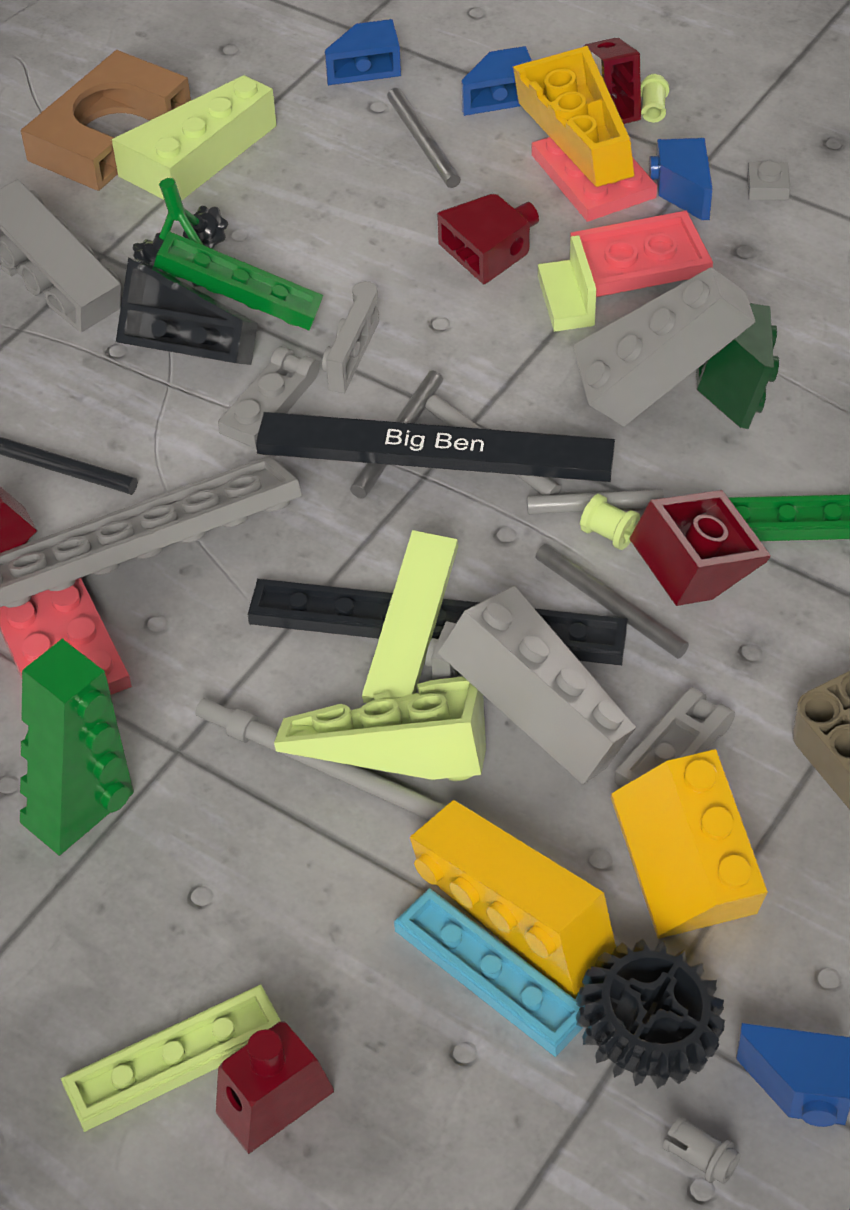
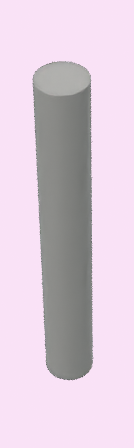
M663 489L527 496L528 514L584 511L587 504L596 494L605 496L607 503L619 509L646 508L650 500L664 498Z

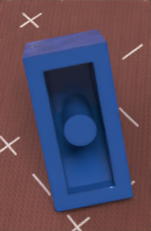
M393 19L357 23L325 49L328 86L401 76L400 45Z
M526 46L489 52L461 80L462 113L464 116L521 106L518 101L513 66L532 61Z
M705 138L657 139L656 156L649 157V176L652 180H657L658 196L684 211L687 210L688 213L700 220H710L713 188Z
M746 1023L741 1024L736 1060L788 1117L803 1119L806 1123L817 1127H828L834 1124L846 1125L850 1110V1037Z

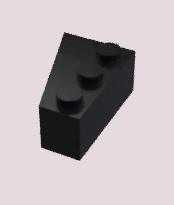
M128 257L116 335L117 343L251 365L257 322L161 269L153 267L152 264Z

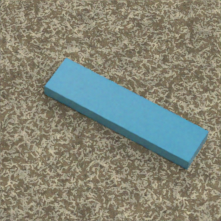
M431 888L394 921L396 933L554 1057L584 1028L576 1025V1015L580 1008L576 1005V999Z

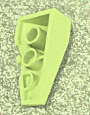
M464 677L436 679L417 684L419 693L391 699L389 691L373 695L374 700L366 703L361 708L350 710L347 705L337 704L283 718L274 741L275 749L277 752L430 780L445 778L452 781L466 780L472 776L481 775L486 753L483 694Z

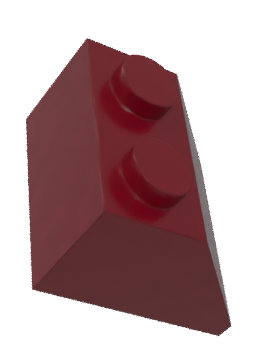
M723 490L650 500L629 538L676 606L713 600L764 565L771 557Z

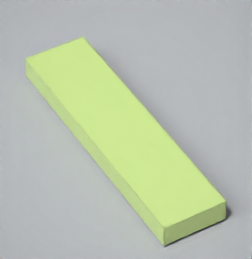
M412 530L362 693L363 703L373 701V695L388 691L391 699L416 693L428 646L432 639L458 550V539Z
M260 984L60 1079L82 1129L86 1132L217 1069L225 1059L247 1045L249 1038L255 1032L269 1029L278 1022H281Z

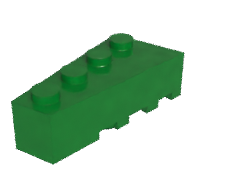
M63 638L22 670L21 720L28 725V732L25 739L21 741V756L27 760V774L20 778V793L27 798V806L20 810V823L59 856L107 815L120 810L134 793L105 671Z

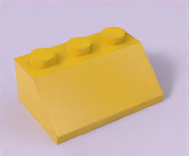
M716 749L665 761L611 793L610 798L658 939L758 914L768 891Z

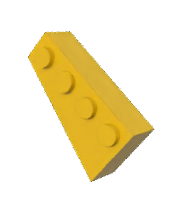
M588 46L513 66L519 104L596 187L616 183L635 176L630 137Z
M452 800L410 836L416 857L414 865L425 881L432 885H437L536 970L574 999H576L580 987H583L582 980L586 971L595 966L598 957L604 952L612 955L616 944L603 891L457 801Z

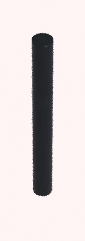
M0 437V455L130 495L137 488L138 481L135 477Z

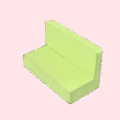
M571 236L570 260L538 264V280L554 332L595 326L596 286L580 236Z

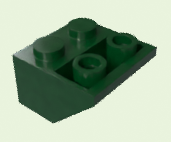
M750 303L756 322L696 369L697 391L737 426L744 429H749L756 412H762L766 400V386L768 382L775 381L779 369V357L773 355L777 338V326L771 325L770 306Z

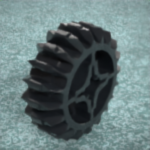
M643 938L635 943L633 950L622 942L619 946L615 947L612 955L604 952L598 957L595 966L586 971L582 980L583 987H580L576 996V1005L580 1007L576 1015V1025L586 1028L582 1036L583 1045L599 1046L595 1054L596 1063L608 1059L615 1063L613 1067L614 1078L621 1075L624 1070L633 1073L635 1086L642 1084L647 1075L651 1077L657 1089L665 1085L669 1077L679 1085L687 1079L690 1072L694 1074L700 1072L706 1065L707 1059L713 1057L718 1049V1041L725 1028V1020L720 1017L724 1010V1000L713 996L717 990V980L701 979L704 972L703 963L689 966L685 963V949L678 952L676 956L667 953L665 941L658 944L655 951L649 949ZM654 1002H657L658 1005L648 1022L644 1024L642 1020L646 1012L649 1011Z

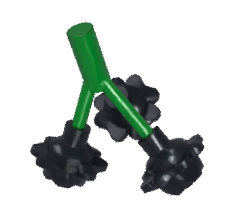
M163 179L159 186L168 214L162 230L156 233L153 241L145 239L143 243L133 244L132 248L135 251L133 257L154 266L157 253L168 232L171 231L174 221L177 220L184 229L183 237L213 249L215 245L225 240L224 230L228 226V221L222 218L218 207L208 209L206 206H200L195 214L190 213L183 206L175 179ZM192 283L194 287H200L199 285Z

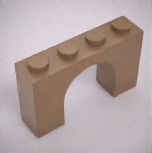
M116 49L21 129L27 161L100 191L118 175L112 144L113 137L89 128L86 125L99 117L116 113L133 114L147 120H152L191 101L188 77Z

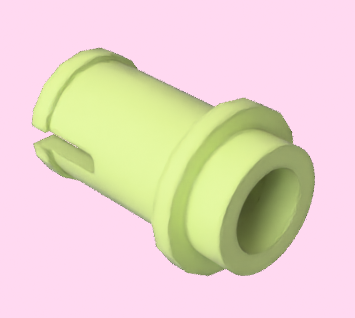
M648 75L641 82V97L643 98L641 114L644 120L652 123L661 121L666 115L665 98L669 94V84L661 75Z

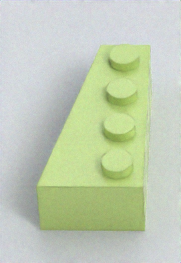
M243 75L113 138L112 144L118 177L163 200L159 183L163 179L173 178L175 179L181 200L185 199L277 126L273 89Z

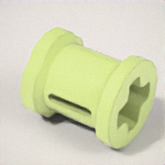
M596 494L583 511L580 520L581 531L589 534L595 532L613 541L615 548L623 550L631 543L629 538L640 520V514L634 510L625 512L607 503L605 496Z

